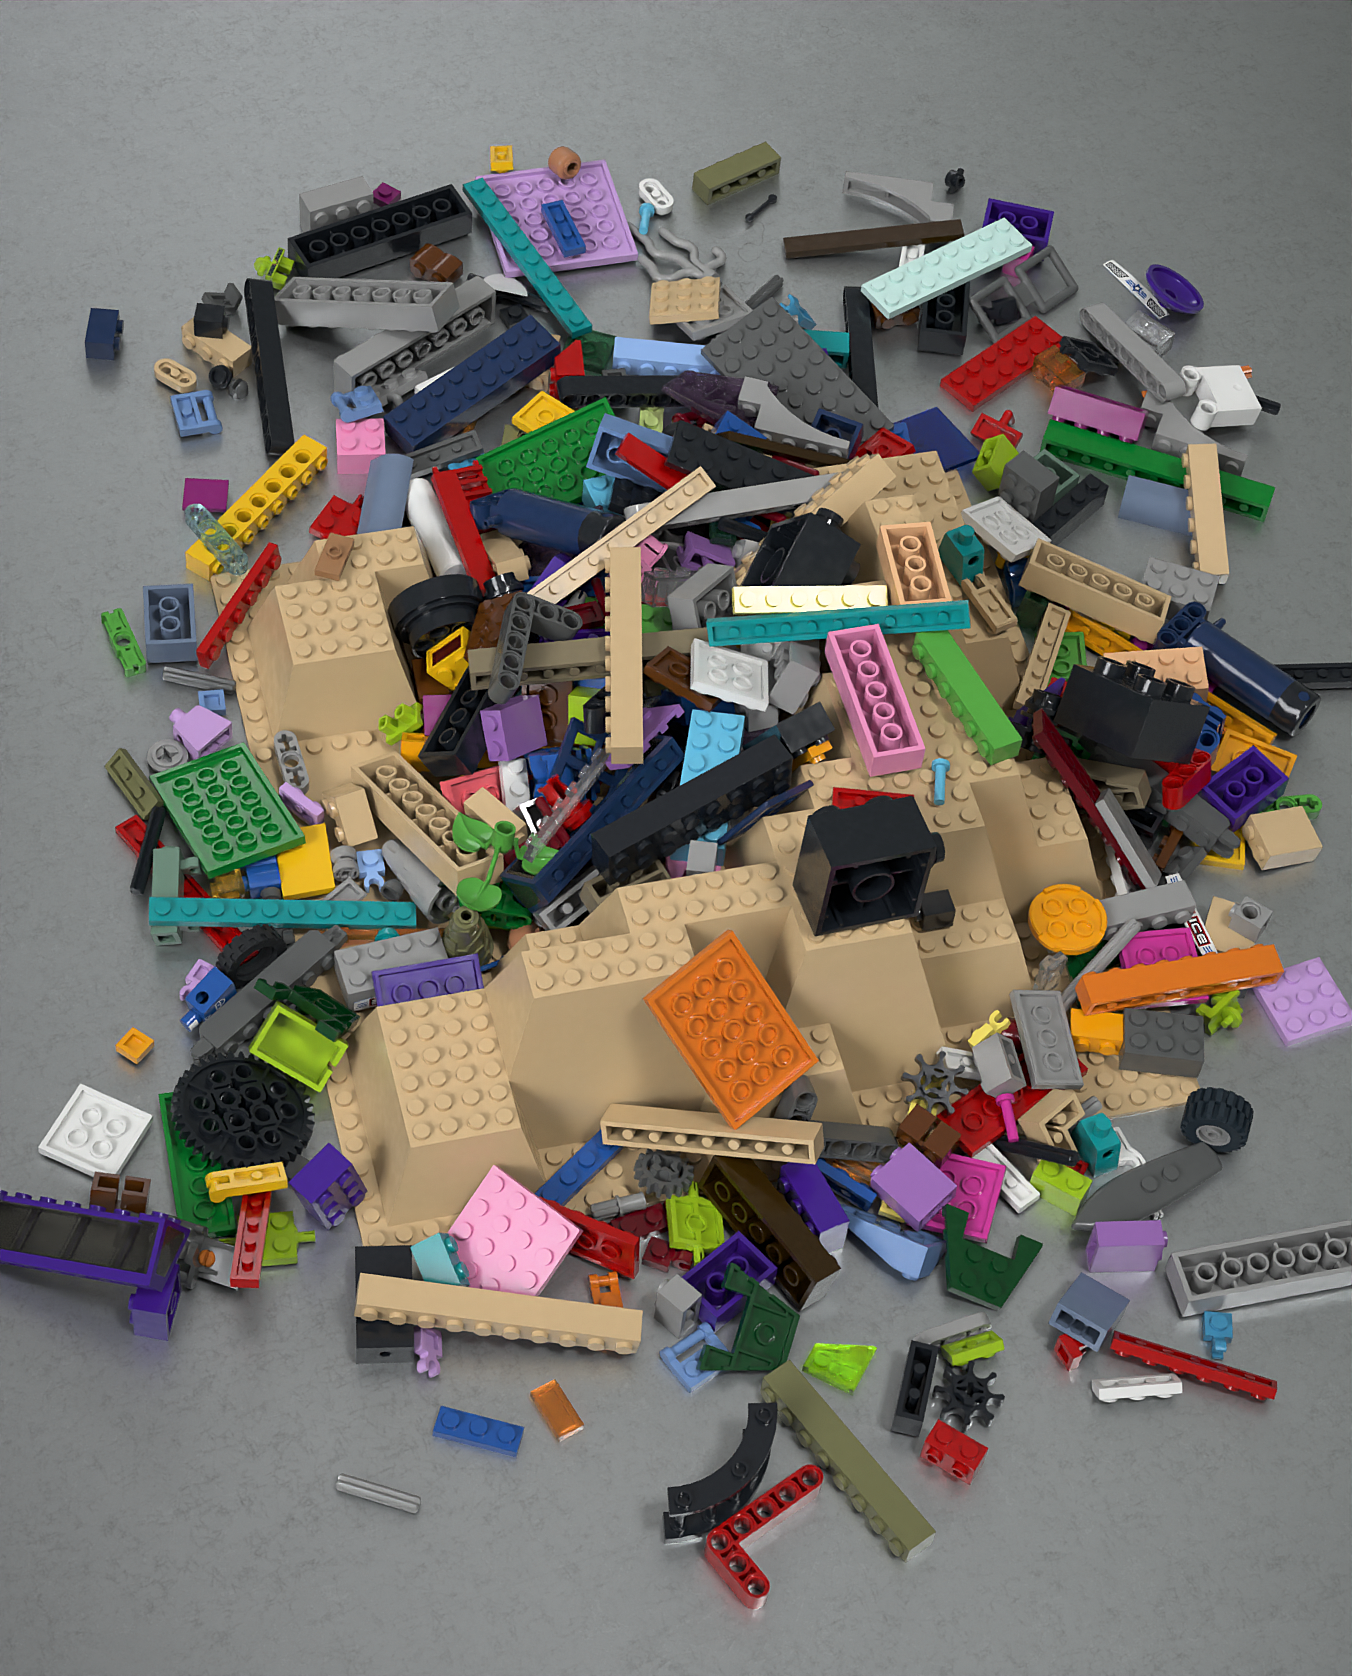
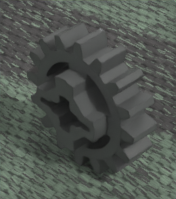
M648 1148L646 1153H640L638 1160H636L633 1170L635 1171L634 1179L639 1180V1187H647V1194L656 1192L657 1198H660L661 1194H665L668 1199H671L672 1194L681 1197L682 1191L688 1192L694 1178V1167L688 1165L689 1158H680V1151L673 1154L669 1150L662 1151L656 1149L653 1152Z

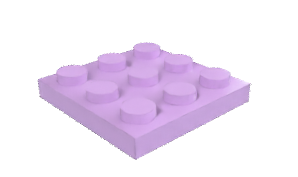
M1320 957L1284 968V973L1276 984L1252 988L1286 1047L1352 1025V1010Z

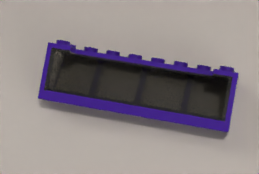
M0 1190V1264L162 1292L190 1234V1229L181 1226V1220L170 1218L168 1214L152 1211L151 1215L139 1213V1217H133L131 1212L121 1209H114V1213L106 1212V1208L97 1205H89V1209L81 1208L82 1204L65 1200L64 1205L56 1204L57 1200L40 1196L39 1201L32 1200V1196L16 1192L15 1197L7 1196V1191Z

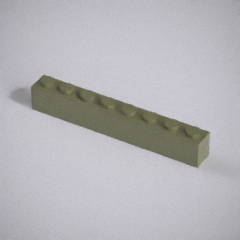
M788 1360L763 1377L760 1391L765 1402H777V1411L782 1422L786 1426L790 1425L797 1433L799 1442L814 1453L818 1465L830 1472L836 1486L840 1490L846 1491L851 1497V1502L855 1509L867 1516L871 1527L877 1534L883 1535L894 1555L900 1556L906 1563L933 1543L936 1534L934 1528L791 1360Z

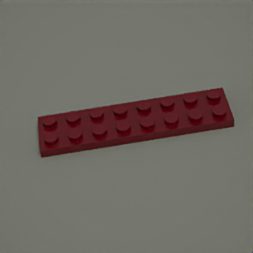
M1040 709L1034 712L1032 724L1034 744L1039 750L1043 749L1045 751L1047 762L1052 769L1057 768L1065 788H1071L1077 805L1080 808L1084 807L1088 812L1087 817L1094 828L1098 827L1100 829L1102 840L1106 846H1112L1115 851L1116 860L1121 866H1126L1132 883L1134 885L1138 884L1142 890L1146 889L1095 806L1101 794L1100 790L1044 710Z

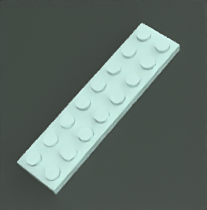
M1004 217L862 284L861 292L889 320L1031 252L1032 244Z

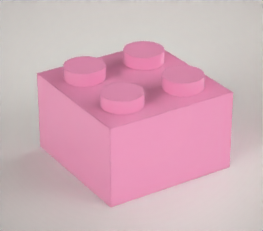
M384 418L358 419L348 423L342 421V419H336L337 474H368L371 460L386 454Z

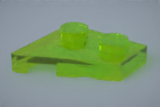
M815 1343L803 1365L802 1371L853 1396L876 1353L877 1347Z

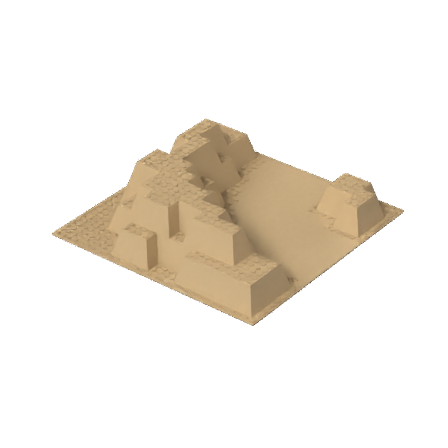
M937 451L882 458L896 477L871 500L864 501L841 527V531L861 544L854 558L855 561L860 563L859 573L853 583L846 586L886 585L876 547L880 526L931 522L937 548L939 549L944 534L947 531L965 525L961 512L971 507V503L957 468L953 466L943 468ZM846 464L813 469L818 470L820 475L843 472L848 467ZM414 526L346 536L354 538V547L339 581L315 575V567L327 539L315 540L302 561L281 564L273 572L268 585L259 593L256 603L250 606L246 612L244 621L238 624L231 640L228 643L226 642L225 647L232 678L236 681L235 691L249 751L278 795L279 787L284 784V780L274 750V736L283 730L291 731L297 737L309 777V790L305 796L311 801L318 802L320 805L323 799V791L351 783V766L394 751L401 755V740L392 746L387 744L386 734L379 731V718L385 714L393 718L395 717L394 711L397 706L404 703L410 707L417 702L411 674V659L419 657L414 655L411 645L397 639L388 614V608L393 599L405 589L426 579L436 577L428 560L426 550ZM974 531V535L985 550L983 576L990 584H993L1012 610L987 544ZM513 539V542H517L519 549L522 548L524 556L527 555L529 558L531 570H528V575L540 576L550 563V555H553V552H549V548ZM941 560L951 600H969L971 628L948 631L1008 718L1009 716L1014 718L1017 709L1013 708V704L1030 656L1019 625L1017 623V626L995 634ZM251 569L224 572L219 575L213 574L210 577L218 616L222 613ZM972 582V583L974 584V586L976 587V589H978L976 583H975V582ZM888 594V606H890L891 601ZM533 632L530 633L528 644L539 643V635ZM918 632L883 634L925 746L922 767L870 777L824 652L827 638L819 639V650H821L819 672L821 673V678L816 687L811 686L807 693L809 696L805 705L802 708L798 707L795 714L821 702L835 728L833 732L828 734L832 749L824 753L826 759L821 762L800 765L792 773L791 787L788 790L810 779L814 786L809 788L777 815L762 817L745 834L727 842L724 865L721 866L720 871L616 888L590 915L586 913L584 920L579 925L525 934L510 950L507 946V937L510 931L489 929L494 944L492 958L489 963L499 961L496 967L481 972L483 989L353 1011L361 1017L357 1025L341 1037L347 1041L348 1048L337 1066L331 1065L330 1061L328 1063L332 1067L333 1073L326 1082V1088L341 1153L353 1164L368 1190L363 1201L354 1207L362 1245L413 1246L437 1233H448L493 1165L500 1167L531 1192H537L601 1129L600 1120L611 1103L720 1113L642 998L728 929L734 932L819 1060L803 1074L810 1079L818 1098L811 1120L883 1126L890 1128L896 1137L897 1129L906 1118L910 1103L905 1104L904 1100L907 1096L913 1095L915 1089L912 1082L902 1081L901 1076L904 1072L910 1075L919 1074L920 1067L914 1060L918 1054H922L926 1064L935 1065L938 1062L936 1052L941 1046L973 1052L968 1040L976 1029L981 1028L985 1023L990 1024L989 1018L994 1011L998 1010L1002 1015L997 1023L1003 1022L1007 1017L1015 1018L1009 995L1012 990H1052L1062 993L1070 984L1062 954L1056 952L1048 953L1047 948L1040 944L1033 936L1028 924V911L1031 902L1044 888L1056 884L1081 887L1080 890L1099 900L1115 896L1117 890L1110 878L1112 871L1106 862V857L1108 856L1098 827L1094 828L1091 825L1087 814L1077 813L1070 792L1065 788L1060 779L1061 774L1057 768H1051L1046 758L1031 760L1034 752L1020 748L1018 756L990 766L986 758L980 755L972 737L967 736L959 718L953 715L947 700L940 696L934 681L926 675L922 663L915 659L912 653V646L915 634ZM781 709L778 721L786 720L793 716V714ZM744 726L742 746L761 735V730L748 732ZM283 741L282 743H284L285 751H288L289 744H287L286 741ZM938 758L947 759L950 762V770L946 772L945 803L943 805L934 804L935 772L931 769L932 761ZM290 759L284 764L288 767H295L298 765V762ZM421 771L419 773L441 795L442 791L439 782L460 776L435 777L429 771ZM296 775L294 776V783H296V786H300L301 784ZM833 787L914 795V799L929 831L938 832L945 846V859L943 862L934 864L931 868L924 893L949 890L956 909L953 926L922 931L919 922H915L914 918L910 917L814 936L792 884L808 815H812L822 807L831 805ZM754 807L750 813H752L758 807ZM289 811L299 827L310 826ZM371 812L378 838L352 847L355 848L356 852L382 849L388 840L399 838ZM324 813L331 853L334 848L345 845L342 842H338L334 828L337 827L335 819ZM383 858L385 876L381 877L384 883L391 879H397V876ZM358 876L353 881L364 890L365 878L359 879ZM334 878L336 888L342 882ZM371 884L369 886V893L361 900L392 902L383 897L377 884ZM404 889L402 896L396 902H413V900ZM322 894L295 900H322L328 894ZM416 905V930L396 931L401 936L438 927L442 938L444 929L449 925V921L441 924L432 923ZM451 912V913L448 914L447 916H448L449 918H451V915L453 914V912ZM293 928L295 942L309 930H318L322 934L329 929ZM342 929L347 933L348 940L340 949L374 942L375 936L380 930ZM1121 963L1103 970L1102 972H1107L1112 968L1119 967ZM333 966L331 969L325 970L320 974L310 988L321 989L346 1006ZM1076 1002L1066 1011L1067 1018L1071 1008L1082 1009L1077 1007ZM1168 1006L1146 1009L1149 1011L1171 1013ZM1124 1009L1108 1013L1123 1014ZM310 1015L311 1020L315 1022L316 1019ZM1076 1051L1077 1058L1088 1068V1072L1082 1077L1084 1086L1081 1089H1066L1065 1091L1075 1092L1080 1104L1091 1096L1097 1097L1103 1107L1096 1114L1104 1113L1107 1118L1113 1119L1186 1105L1190 1093L1200 1089L1197 1078L1119 1070V1054L1103 1055L1095 1052ZM954 1077L955 1085L959 1088H966L969 1092L981 1084V1081ZM784 1090L754 1114L753 1117L774 1118ZM958 1094L950 1095V1105L960 1099L961 1096ZM940 1104L938 1106L936 1115L945 1109ZM936 1122L933 1123V1125H934L935 1127H934V1129L931 1131V1133H932V1132L935 1130V1128L938 1126V1124H937ZM1020 1123L1016 1125L1018 1136L1025 1135ZM624 1146L564 1207L580 1211L584 1215L592 1217L590 1211L592 1204L614 1199L615 1195L623 1197L642 1191L645 1196L646 1206L655 1205L660 1202L664 1203L667 1197L665 1194H661V1197L657 1198L656 1192L647 1194V1187H639V1180L634 1179L635 1171L633 1170L636 1160H638L639 1154H645L648 1148ZM681 1152L680 1158H689L688 1165L694 1167L693 1181L699 1184L714 1155ZM752 1158L758 1168L767 1175L771 1183L778 1182L781 1166L787 1164L784 1161ZM824 1158L829 1165L841 1169L879 1163ZM698 1187L699 1196L705 1195ZM682 1191L681 1196L688 1195V1192Z

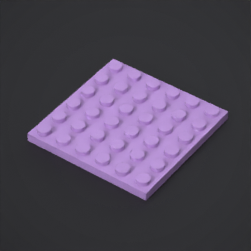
M605 160L581 163V168L577 175L567 180L558 177L549 167L475 176V180L483 177L553 272L638 260V251ZM563 200L586 245V253L564 258L541 212V204ZM490 229L505 277L525 276Z

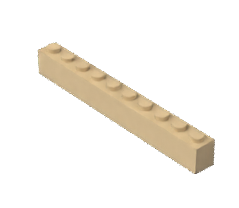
M610 547V558H605V573H610V577H605V593H610V596L605 597V612H610V616H605V632H610V636H605V652L610 651L611 656H605V671H611V676H605L606 692H611V696H605L606 712H611V717H606V733H611V737H606V753H611V764H643L641 547Z
M360 1273L354 1316L361 1317V1319L366 1321L385 1320L395 1325L408 1323L425 1329L438 1327L446 1328L450 1332H474L480 1336L499 1335L509 1340L522 1338L529 1339L535 1343H559L564 1347L583 1346L593 1351L613 1350L623 1355L637 1352L641 1342L643 1310Z

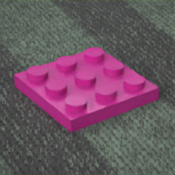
M1190 927L1138 932L1118 954L1122 969L1131 968L1140 963L1144 965L1155 964L1165 959L1175 961L1184 956L1198 957ZM1209 996L1182 999L1132 1009L1206 1003Z
M951 1154L939 1169L957 1185L956 1196L948 1204L969 1213L963 1238L987 1244L1006 1173V1166ZM942 1210L922 1229L943 1233L945 1219L942 1217Z

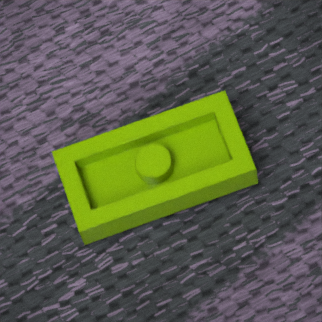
M992 1330L941 1346L942 1357L953 1366H963L968 1364L970 1360L980 1357L989 1358L994 1356L996 1352L1005 1350L1003 1339Z

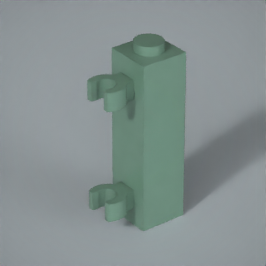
M164 846L159 849H153L152 897L184 898V874H202L199 858L189 857L185 859L180 847ZM151 926V936L156 946L182 944L183 931H200L198 926Z

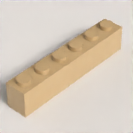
M1188 444L1186 453H1182V467L1186 468L1187 475H1184V489H1188L1189 494L1186 497V510L1190 511L1191 518H1188V532H1192L1193 540H1190V553L1195 556V562H1192V569L1220 576L1218 584H1226L1229 576L1217 444Z

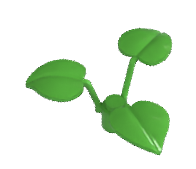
M459 812L452 828V837L456 846L467 852H477L481 847L487 850L492 845L494 854L485 882L473 877L463 879L457 886V897L464 906L471 910L487 911L493 909L499 904L502 897L501 889L489 884L499 853H507L514 847L517 859L523 860L522 868L536 876L559 850L539 844H526L519 849V839L514 838L516 827L511 822L499 821L493 829L488 824L469 818Z

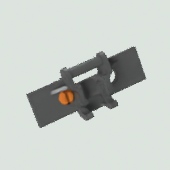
M125 1209V1211L131 1212V1216L139 1217L138 1213ZM169 1215L170 1218L181 1220V1226L190 1229L189 1237L178 1257L185 1260L184 1263L191 1266L189 1273L180 1270L181 1283L186 1284L187 1288L193 1289L197 1278L201 1277L230 1287L235 1246L209 1237V1228ZM119 1225L113 1248L123 1249L133 1226ZM142 1228L129 1253L150 1259L153 1247L149 1243V1237L152 1233H157V1230ZM165 1233L159 1261L162 1255L172 1254L180 1234Z

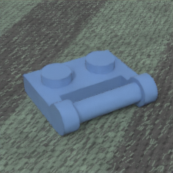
M359 386L354 391L345 394L339 391L334 392L330 397L332 404L340 411V418L346 423L384 412L382 404L371 386ZM352 404L354 406V409H351L347 405Z
M210 390L170 396L181 437L207 432L218 434L223 430L221 421L217 419L213 405L214 397ZM197 403L204 405L208 421H202Z
M706 1321L698 1325L696 1331L672 1347H665L659 1352L663 1362L689 1393L724 1370H697L696 1367L702 1349L681 1363L676 1357L703 1339L710 1346L730 1352L714 1334L712 1327Z

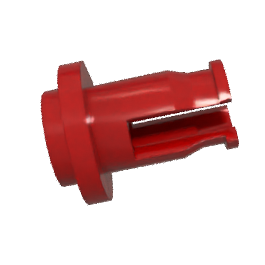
M555 774L546 781L547 784L545 786H541L537 791L539 793L542 792L547 803L561 818L559 821L564 829H568L571 832L592 815L589 810L593 804L589 799L580 802L570 788L560 781V776Z

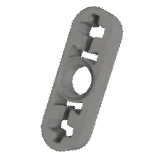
M280 731L274 736V750L284 783L287 782L292 787L299 788L305 795L309 790V777L297 737L291 731ZM283 741H286L287 744H289L288 751H285L284 743H282ZM293 759L298 762V765L288 767L284 763L287 760ZM296 775L301 784L300 786H296V783H294V776Z
M979 1312L922 1331L913 1340L938 1346L939 1350H941L942 1345L988 1332L992 1328V1324L985 1312Z

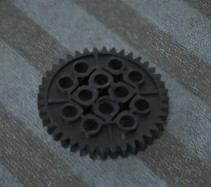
M229 1051L227 1058L221 1052L218 1053L216 1059L212 1055H208L207 1061L199 1059L198 1065L191 1064L190 1070L184 1071L183 1077H179L178 1083L175 1085L170 1112L173 1113L171 1121L176 1122L174 1130L180 1131L178 1138L187 1139L185 1147L194 1146L193 1155L202 1153V1162L211 1159V1167L219 1163L221 1164L222 1171L227 1169V1167H231V1169L248 1168L250 1166L282 1162L283 1166L287 1167L289 1161L294 1162L297 1154L302 1155L312 1136L315 1125L313 1121L315 1113L312 1112L314 1105L309 1103L311 1096L304 1094L306 1087H298L299 1080H291L290 1075L283 1073L280 1069L273 1067L269 1063H264V1060L261 1058L255 1060L252 1053H250L248 1058H245L242 1051L239 1052L238 1057H235L232 1051Z

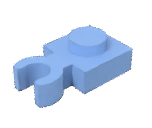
M382 849L357 851L356 862L359 866V879L365 878L364 891L369 893V886L371 884H377L380 891L384 885V880L381 876H385Z

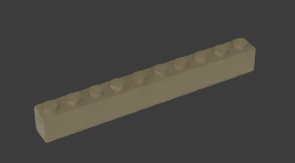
M707 627L642 633V674H644L643 671L646 664L667 646L691 659V645L694 638L709 642ZM605 637L528 644L519 686L611 676V671H605V656H611L610 651L605 652ZM497 647L468 650L471 690L489 688Z

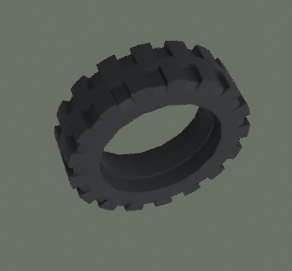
M263 924L260 927V925H256L250 930L242 931L240 936L236 935L231 939L232 942L226 944L223 948L224 951L219 953L217 957L219 961L215 965L218 970L234 983L235 989L245 987L287 950L286 942L273 926ZM263 948L256 957L240 966L246 957L254 951Z

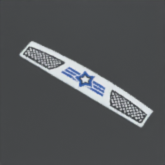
M1110 260L1103 264L1158 319L1169 315L1156 298L1118 263Z

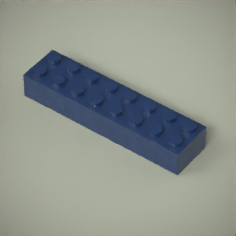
M530 314L384 415L385 432L406 454L447 440L554 366L555 357L561 353V344Z

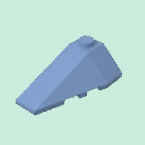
M840 1204L850 1220L848 1228L891 1267L901 1271L902 1276L907 1279L917 1281L920 1278L929 1276L946 1251V1241L922 1230L918 1232L902 1230L901 1223L893 1220L892 1222L887 1220H880L879 1222L876 1221L877 1216L875 1214Z

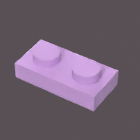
M287 782L279 787V797L289 811L308 825L325 823L324 809L318 802L311 801L299 788L292 787Z

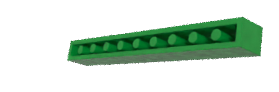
M1050 419L1043 436L1040 452L1046 449L1061 461L1126 481L1128 476L1131 475L1184 489V475H1187L1186 468L1182 467L1181 458ZM1219 470L1223 510L1264 522L1275 487Z

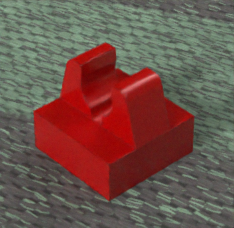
M1064 1333L1058 1336L1054 1350L1067 1370L1072 1371L1078 1368L1082 1356L1087 1352L1085 1348L1088 1346Z

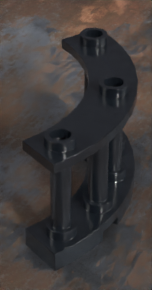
M777 1402L748 1403L747 1427L742 1431V1441L733 1456L720 1469L691 1484L667 1488L669 1511L663 1512L662 1516L664 1544L680 1543L702 1537V1534L722 1524L746 1507L753 1499L762 1483L770 1458L777 1425Z

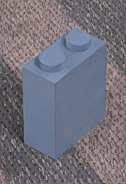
M1081 1272L1058 1302L1048 1324L1098 1352L1120 1322L1130 1300Z

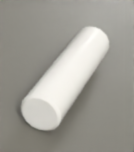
M422 478L410 480L404 512L411 526H414L426 550L428 560L436 577L450 574L467 575L432 485L428 480Z

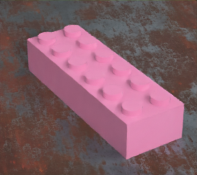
M879 624L828 632L824 652L869 776L921 768L925 746Z

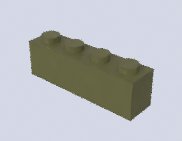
M765 141L695 172L692 190L706 205L712 204L779 174L781 157Z

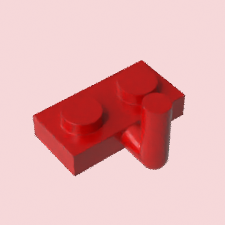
M1005 410L999 421L981 413L970 432L972 436L983 442L986 439L1004 434L1015 449L1023 437V433L1009 427L1015 423L1011 410Z

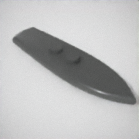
M1199 1142L1141 1164L1113 1178L1089 1197L1078 1211L1071 1228L1074 1230L1092 1231L1095 1222L1140 1221L1172 1204L1221 1171V1161L1206 1143Z

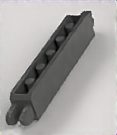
M1081 735L1078 743L1091 754L1088 760L1145 770L1152 790L1146 806L1164 814V820L1179 831H1183L1185 836L1198 846L1203 847L1206 852L1212 849L1221 857L1226 859L1232 857L1233 849L1239 847L1241 840L1228 829L1230 822L1226 816L1197 794L1181 809H1166L1162 805V781L1169 774L1152 760L1131 758Z
M335 925L322 934L318 930H309L199 1026L201 1039L190 1050L191 1056H193V1063L198 1065L199 1059L207 1061L208 1055H212L216 1059L219 1052L225 1058L228 1056L229 1051H232L234 1054L239 1045L246 1039L252 1038L258 1032V1029L262 1026L276 1001L284 1005L292 1003L289 1000H271L254 989L259 978L265 979L271 986L274 985L275 981L283 982L292 989L295 985L312 986L320 974L334 966V951L339 950L348 940L347 933Z

